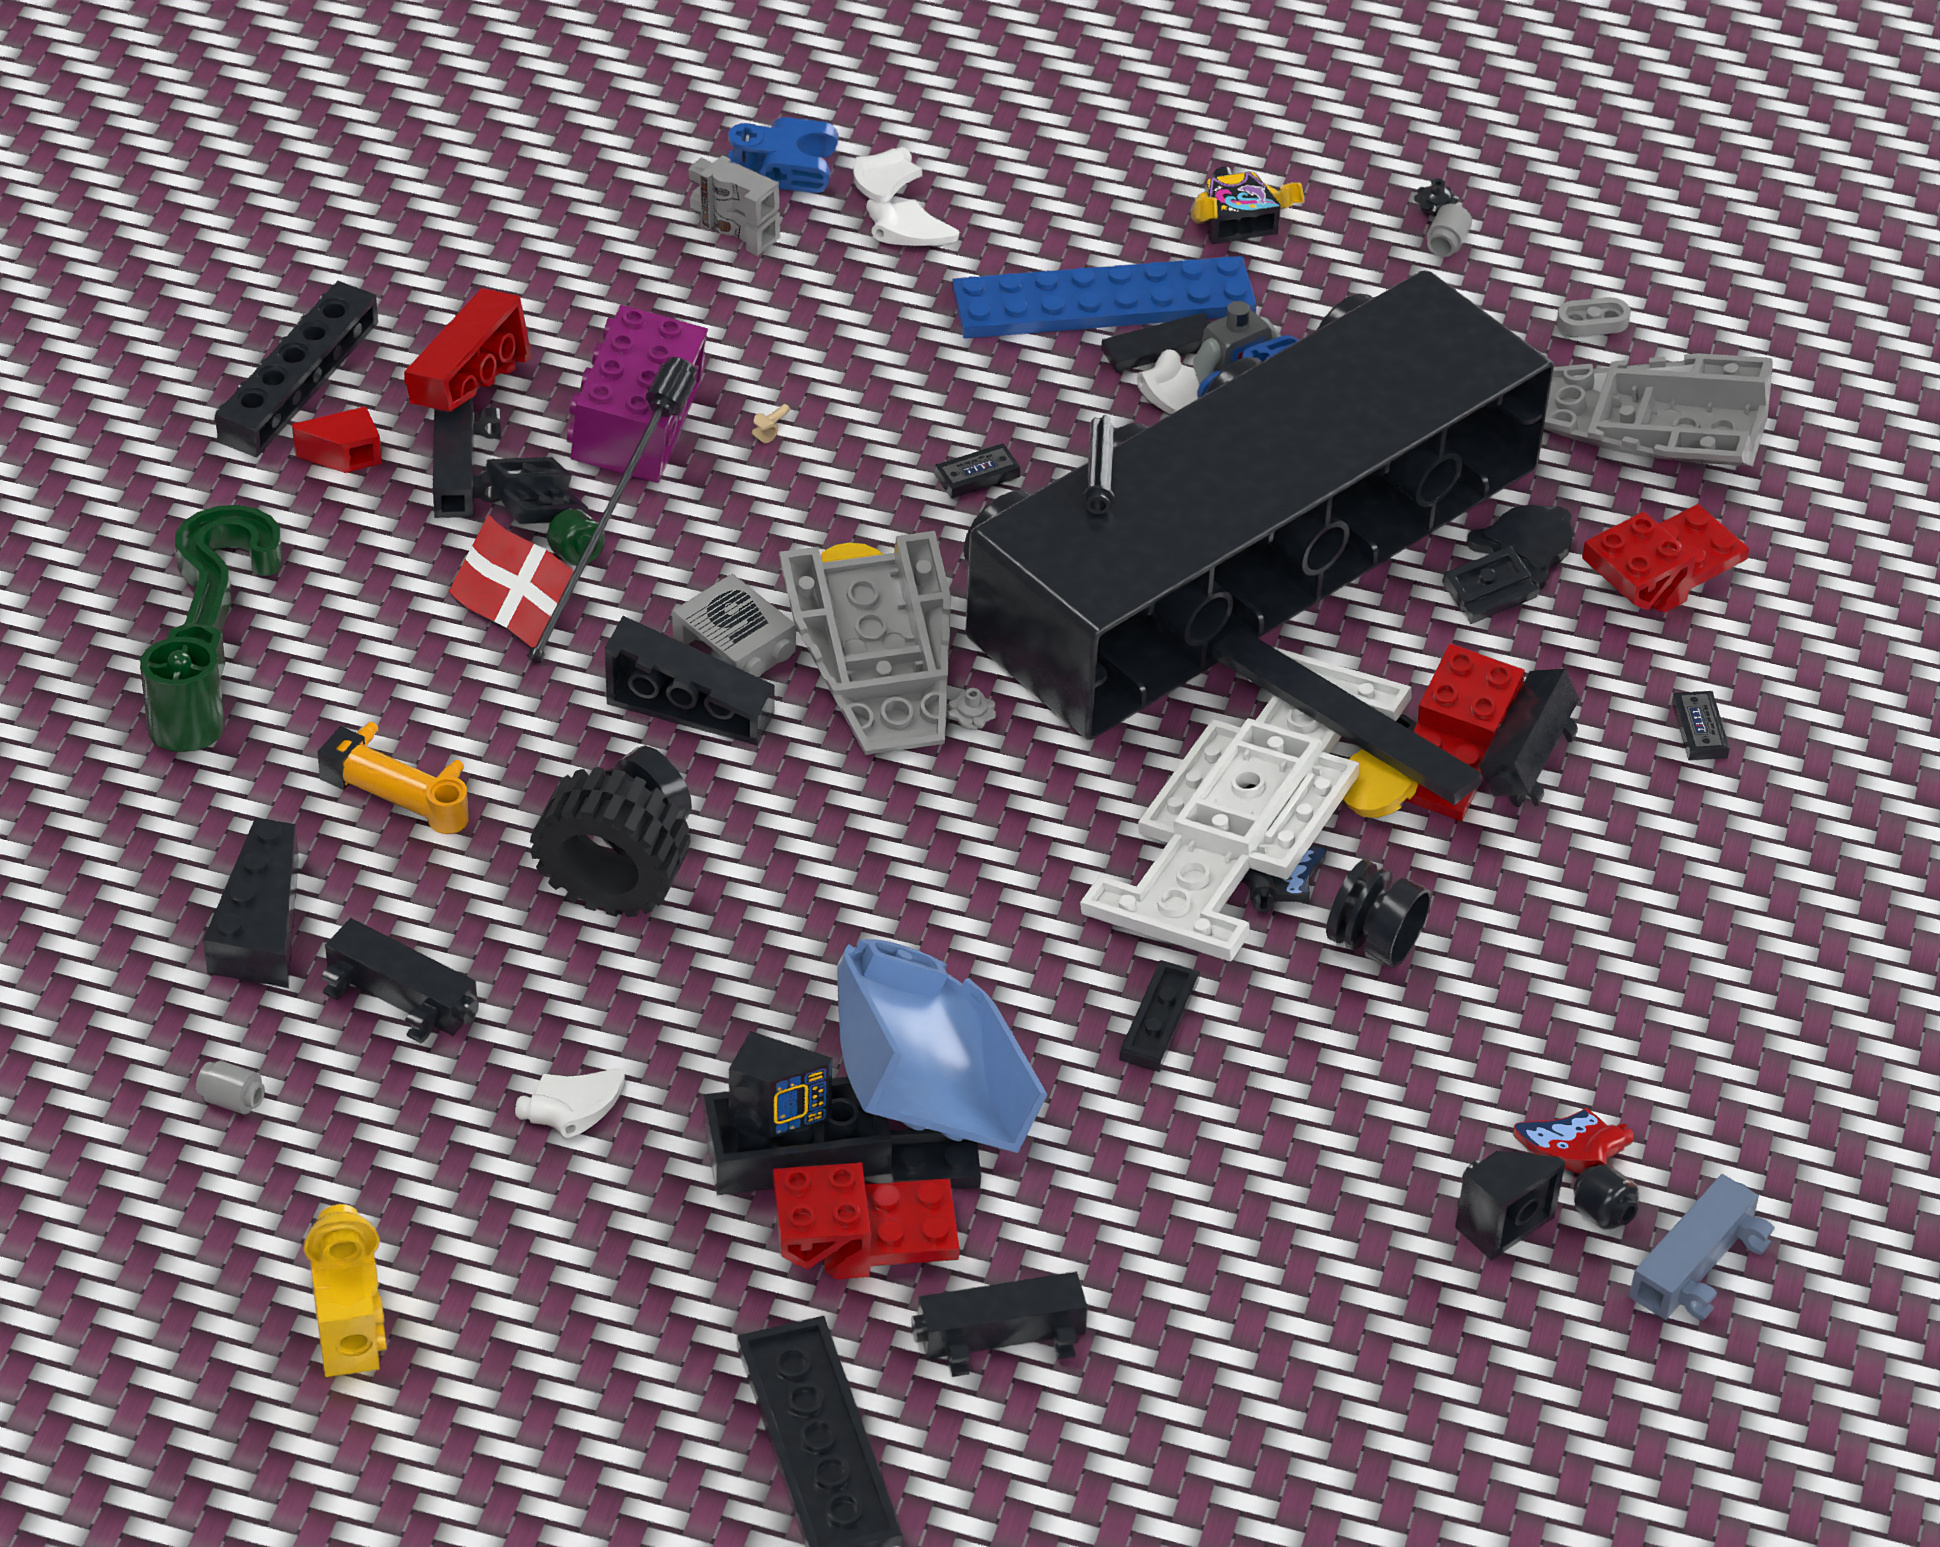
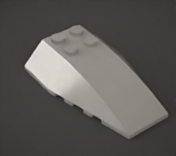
M1696 353L1685 354L1684 361L1666 362L1664 356L1649 358V364L1627 366L1626 360L1612 361L1609 368L1593 369L1592 363L1554 367L1544 429L1584 443L1638 456L1680 462L1753 466L1768 418L1773 361L1772 358Z
M935 531L896 536L894 553L822 563L819 547L779 552L794 624L864 754L869 755L944 744L951 595Z

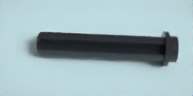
M1103 415L1101 418L1094 417L1090 423L1087 489L1082 494V503L1093 514H1104L1114 504V493L1111 491L1114 425L1110 423L1111 418Z

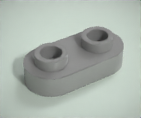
M1612 297L1568 301L1559 307L1556 325L1561 332L1570 337L1619 333L1628 327L1631 309L1623 300Z

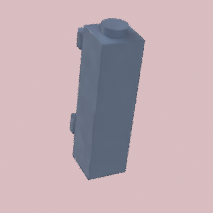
M1722 1173L1635 1269L1629 1298L1664 1320H1667L1678 1306L1682 1304L1693 1317L1704 1321L1714 1308L1710 1302L1716 1297L1717 1292L1709 1285L1700 1283L1701 1280L1738 1239H1741L1750 1251L1758 1255H1762L1771 1244V1241L1767 1238L1774 1231L1775 1227L1763 1218H1754L1759 1195L1752 1192L1746 1185L1736 1182Z

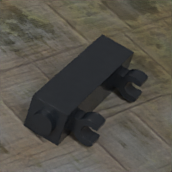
M472 397L450 412L434 409L432 488L434 518L473 517L474 498H480L489 503L501 501L495 488L490 487L493 484L488 471L481 473L479 476H474V435L480 434L488 439L501 437L499 408L488 407L480 412H474Z
M1565 668L1529 671L1479 764V768L1493 797L1510 796L1513 805L1520 807L1527 795L1531 798L1534 806H1539L1544 797V789L1537 782V779L1561 733L1565 735L1568 742H1572L1578 732L1577 724L1570 716L1579 701V697Z
M352 918L325 944L327 968L321 977L329 982V984L323 989V994L339 1000L351 984L408 1013L405 1021L413 1025L406 1033L407 1037L419 1043H423L429 1037L433 1027L454 1036L464 1023H470L477 1014L479 1002L477 1001L475 980Z
M1075 1271L919 1296L918 1315L911 1316V1326L915 1343H923L927 1360L947 1356L951 1377L970 1374L967 1361L971 1358V1352L1053 1339L1058 1360L1076 1357L1073 1344L1077 1343L1076 1335L1086 1334L1088 1306L1078 1272Z

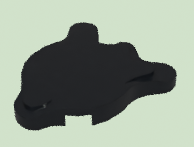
M1523 505L1514 507L1502 514L1493 525L1470 531L1467 534L1466 543L1469 549L1487 554H1492L1511 546L1530 573V579L1533 584H1537L1540 589H1543L1547 585L1549 569L1560 563L1571 550L1573 530L1570 523L1572 516L1567 509L1560 506Z

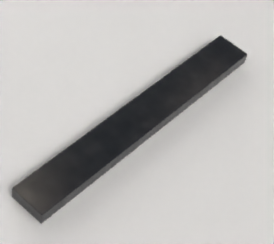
M1237 628L1212 647V657L1453 805L1482 784L1481 772L1244 629Z

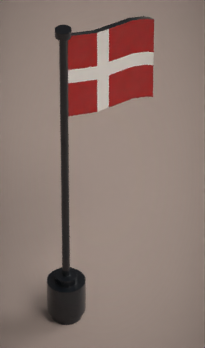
M670 357L667 362L661 364L645 396L654 414L574 571L548 550L507 531L489 514L481 527L449 592L468 611L508 630L530 648L527 654L530 660L536 663L542 662L545 656L543 649L661 416L669 417L681 413L696 383L695 375L697 371L688 361L679 357Z

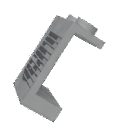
M733 573L672 611L673 639L688 645L697 638H700L730 662L732 666L756 677H760L762 673L776 664L786 661L796 652V626L794 622Z

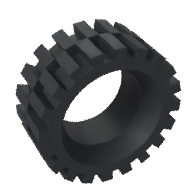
M593 767L590 775H588L585 769H580L574 772L572 778L566 775L559 785L556 786L531 834L530 843L533 846L530 852L532 859H540L536 866L540 874H550L551 878L548 884L555 890L560 887L567 890L565 898L575 903L577 898L587 902L585 909L596 911L598 906L603 907L606 914L617 917L619 911L623 910L626 917H636L640 909L644 914L653 911L655 905L660 906L664 901L689 851L690 835L685 834L688 824L685 819H676L680 810L674 802L667 805L663 802L666 794L658 788L652 792L644 788L647 781L636 776L634 782L625 779V772L615 769L611 776L606 775L604 768ZM587 835L602 837L615 843L626 851L630 857L621 856L604 849Z

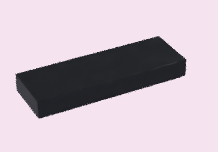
M1204 313L1102 339L1101 350L1117 373L1157 362L1165 350H1174L1179 356L1199 351L1204 329L1210 322Z
M1163 960L1159 961L1120 1049V1061L1160 1072L1199 983L1200 971Z

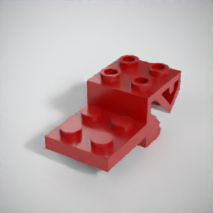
M1696 504L1659 524L1643 511L1584 542L1582 559L1632 604L1647 611L1652 607L1658 612L1666 613L1685 603L1690 589L1746 561L1750 548L1702 506Z
M1449 643L1419 703L1418 723L1413 732L1481 772L1479 764L1524 683L1525 669ZM1418 783L1415 794L1410 800L1407 797L1404 801L1463 821L1479 786L1453 805Z
M862 1163L773 1169V1190L781 1257L806 1270L824 1259L825 1272L839 1280L870 1277V1266L959 1260L960 1247L950 1179L865 1185Z

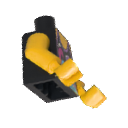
M1219 167L1213 172L1212 177L1205 181V192L1200 193L1195 199L1191 210V218L1195 223L1207 222L1212 245L1278 234L1280 210L1291 207L1293 203L1305 202L1302 183L1285 184L1280 187L1281 191H1278L1263 183L1255 172L1249 171L1233 174L1229 167Z

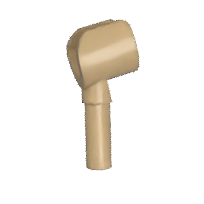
M783 404L768 416H765L763 413L756 414L754 424L758 427L753 429L752 435L763 443L772 441L778 432L776 422L790 411L789 406Z

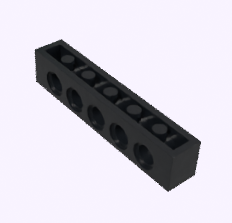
M337 281L327 292H324L316 305L300 318L294 329L287 336L281 338L272 353L266 359L260 361L257 369L250 377L239 384L236 392L228 401L218 407L214 416L218 443L257 458L378 324L376 294L341 281Z

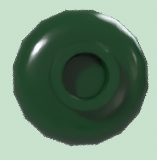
M571 508L564 510L556 515L549 524L547 542L553 552L570 565L577 566L598 522L580 509ZM604 531L587 564L596 559L602 551L605 543Z

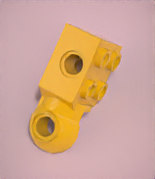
M345 1204L329 1206L320 1212L316 1223L306 1235L303 1249L307 1259L310 1260L325 1377L380 1370L378 1351L387 1350L383 1325V1308L381 1295L378 1292L379 1285L374 1256L375 1251L379 1247L380 1237L371 1222L359 1215L355 1208Z

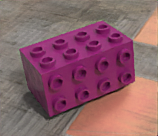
M620 305L614 319L608 318L603 331L604 342H597L592 356L593 367H586L583 373L580 387L582 390L581 394L575 392L571 401L569 414L575 416V418L570 423L566 439L568 443H572L570 459L624 474L654 414L645 396L661 364L667 362L670 357H679L695 367L697 371L695 375L696 383L679 415L661 416L631 475L659 483L701 384L708 328Z

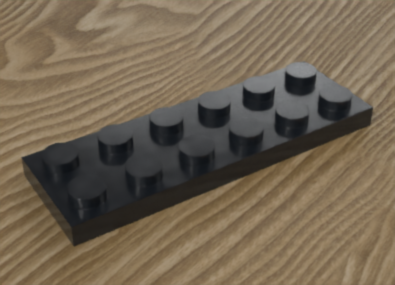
M825 1316L737 1335V1348L805 1547H896L902 1545L903 1533Z

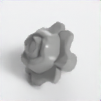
M969 688L965 692H961L958 698L948 702V708L950 709L949 718L958 721L963 728L972 730L983 728L987 721L996 718V711L993 710L995 702L985 698L983 693L976 688Z

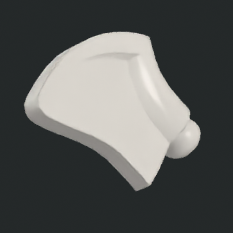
M905 147L893 148L877 155L857 156L854 162V182L857 188L870 199L878 203H887L903 185L922 177V169L911 163L912 157L908 149Z
M869 199L866 204L869 216L875 222L871 230L872 235L878 241L896 245L925 246L953 243L959 239V231L929 215L916 200L878 203Z
M1174 350L1162 352L1153 369L1139 372L1137 375V385L1142 394L1154 405L1169 414L1198 399L1197 390L1199 382L1194 368L1182 365L1179 354Z
M611 1069L581 1076L543 1074L532 1098L520 1096L517 1099L516 1116L520 1120L530 1119V1123L552 1126L565 1138L576 1136L596 1124L613 1107L623 1089L625 1072L621 1069Z

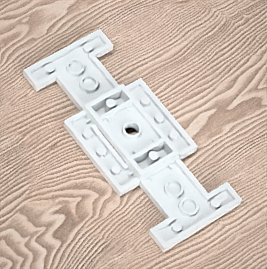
M1273 647L1394 721H1397L1412 699L1411 686ZM1273 695L1256 720L1247 718L1241 728L1212 719L1138 822L1139 834L1167 842L1168 844L1137 887L1099 875L1080 902L1081 914L1231 962L1250 935L1249 922L1219 913L1250 868L1286 880L1290 877L1359 776V763L1331 755L1330 752L1341 736ZM1250 784L1257 785L1254 788L1244 789V787H1247Z

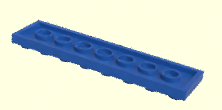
M1243 256L952 278V292L963 339L1166 323L1204 313L1207 319H1217L1227 316V306L1234 301L1247 303L1254 313H1256L1257 306Z

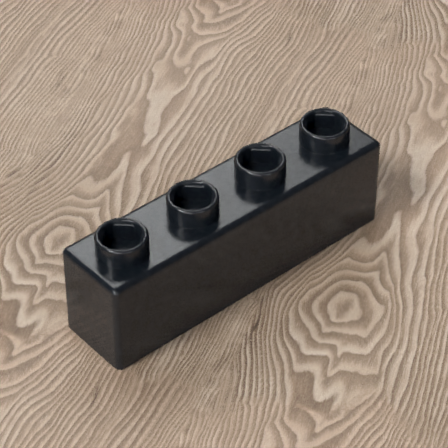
M1428 270L1419 271L1374 298L1368 294L1361 293L1346 297L1328 312L1315 332L1263 362L1253 357H1245L1234 361L1216 376L1202 397L1150 427L1140 423H1130L1117 428L1113 432L1111 491L1114 493V504L1106 513L1093 514L1082 503V494L1087 489L1088 462L1031 495L1024 491H1011L998 496L985 506L969 528L963 546L965 562L968 565L966 636L1085 739L1093 740L1218 664L1219 661L1212 657V647L1240 627L1257 638L1264 636L1531 473L1539 462L1554 363Z

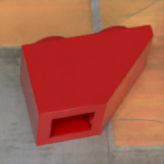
M366 406L292 424L294 453L298 458L343 473L382 464L380 435Z

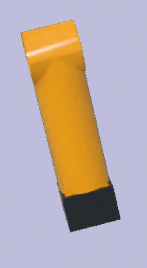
M368 722L357 733L340 726L317 751L320 780L342 790H345L349 784H352L427 818L430 827L438 833L454 834L460 832L469 822L467 787L458 778L464 769V765L460 760H454L450 765H447L437 778L366 747L378 731V726L374 722Z

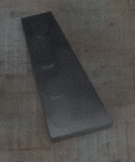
M622 616L605 646L607 705L758 746L775 713L774 684L625 616Z
M255 817L203 938L207 974L289 988L292 929L294 928L295 918L294 904L299 864L296 824Z

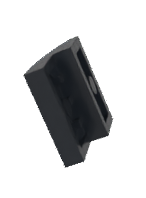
M553 457L487 459L486 468L500 500L519 524L551 523L556 515L571 508L580 509L587 514L588 507L568 489L572 475Z

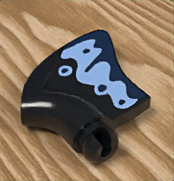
M1310 846L1287 880L1250 868L1241 882L1250 889V898L1254 909L1261 913H1267L1274 908L1277 901L1309 902V883L1313 875L1324 863L1326 849L1320 846Z

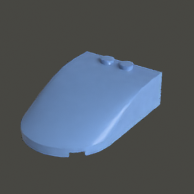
M861 939L857 947L848 944L837 965L840 1042L847 1075L864 1112L901 1121L908 1127L918 1131H923L925 1128L938 1131L955 1141H962L964 1138L1018 1153L1047 1097V1093L992 999L972 980L967 978L962 984L946 973L947 964L921 951L877 939Z

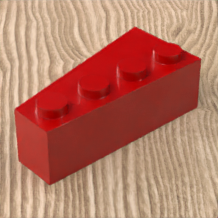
M481 288L404 371V383L407 386L410 404L450 412L475 396L477 388L480 386L489 387L494 384L495 377L500 373L509 374L514 371L517 362L526 363L532 359L521 297L519 295Z

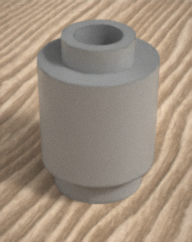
M1446 204L1439 209L1427 232V245L1432 253L1440 257H1449L1461 248L1472 226V217L1469 212L1456 204Z
M223 1061L216 1063L207 1062L200 1070L196 1081L197 1094L203 1096L206 1102L241 1114H248L253 1108H257L261 1104L265 1093V1087L262 1084L259 1073Z

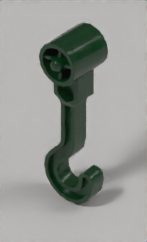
M241 505L215 506L199 511L183 521L175 533L178 570L184 579L196 590L185 623L170 629L167 639L158 641L147 648L140 658L148 736L154 744L165 750L175 752L196 751L213 744L221 737L225 730L220 681L225 667L222 631L231 605L229 568L214 551L225 547L243 548L250 552L251 568L254 573L262 576L277 573L282 566L280 526L271 515L257 508Z

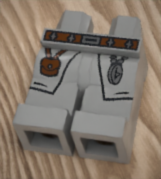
M723 155L713 163L700 158L689 167V179L700 184L690 196V208L701 212L702 226L708 229L715 227L719 233L734 235L745 241L746 251L757 257L780 238V212L777 211L779 209L778 182L739 164L731 163V159Z

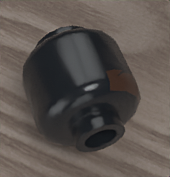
M1599 1165L1589 1167L1576 1179L1573 1187L1575 1208L1601 1229L1612 1230L1630 1223L1635 1218L1638 1212V1186L1613 1166Z

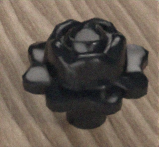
M1433 179L1429 187H1419L1418 194L1414 196V201L1420 204L1421 210L1434 217L1442 206L1457 204L1459 201L1458 197L1452 193V189L1447 186L1445 187L1446 183L1442 179Z

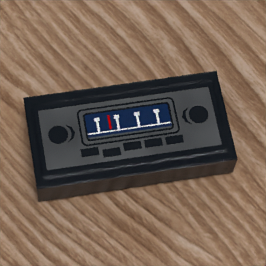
M1002 443L936 464L934 475L952 499L1020 477L1021 467L1005 444Z
M1713 690L1673 693L1672 706L1688 760L1728 758L1730 747Z

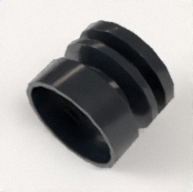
M646 745L637 747L619 759L614 767L605 769V773L608 776H611L615 769L625 772V779L634 782L636 776L647 781L644 788L650 792L658 788L666 794L663 799L666 805L674 802L680 811L676 819L686 820L690 815L692 799L688 787L677 768L657 749ZM602 838L615 851L629 856L621 847Z
M1361 860L1347 875L1336 895L1327 920L1326 935L1328 939L1336 943L1345 942L1346 947L1351 950H1357L1366 942V957L1386 967L1395 969L1408 956L1422 931L1430 909L1431 891L1407 878L1399 879L1392 886L1393 876L1391 871L1384 868L1378 870L1377 864L1368 860Z

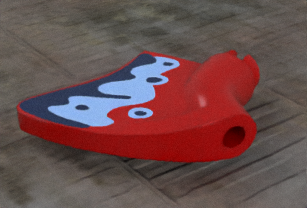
M1587 1108L1561 1119L1519 1122L1514 1125L1513 1136L1536 1155L1560 1157L1566 1162L1564 1169L1579 1174L1589 1167L1607 1165V1160L1610 1157L1622 1152L1624 1147L1630 1146L1634 1140L1632 1129H1627V1124L1607 1125Z

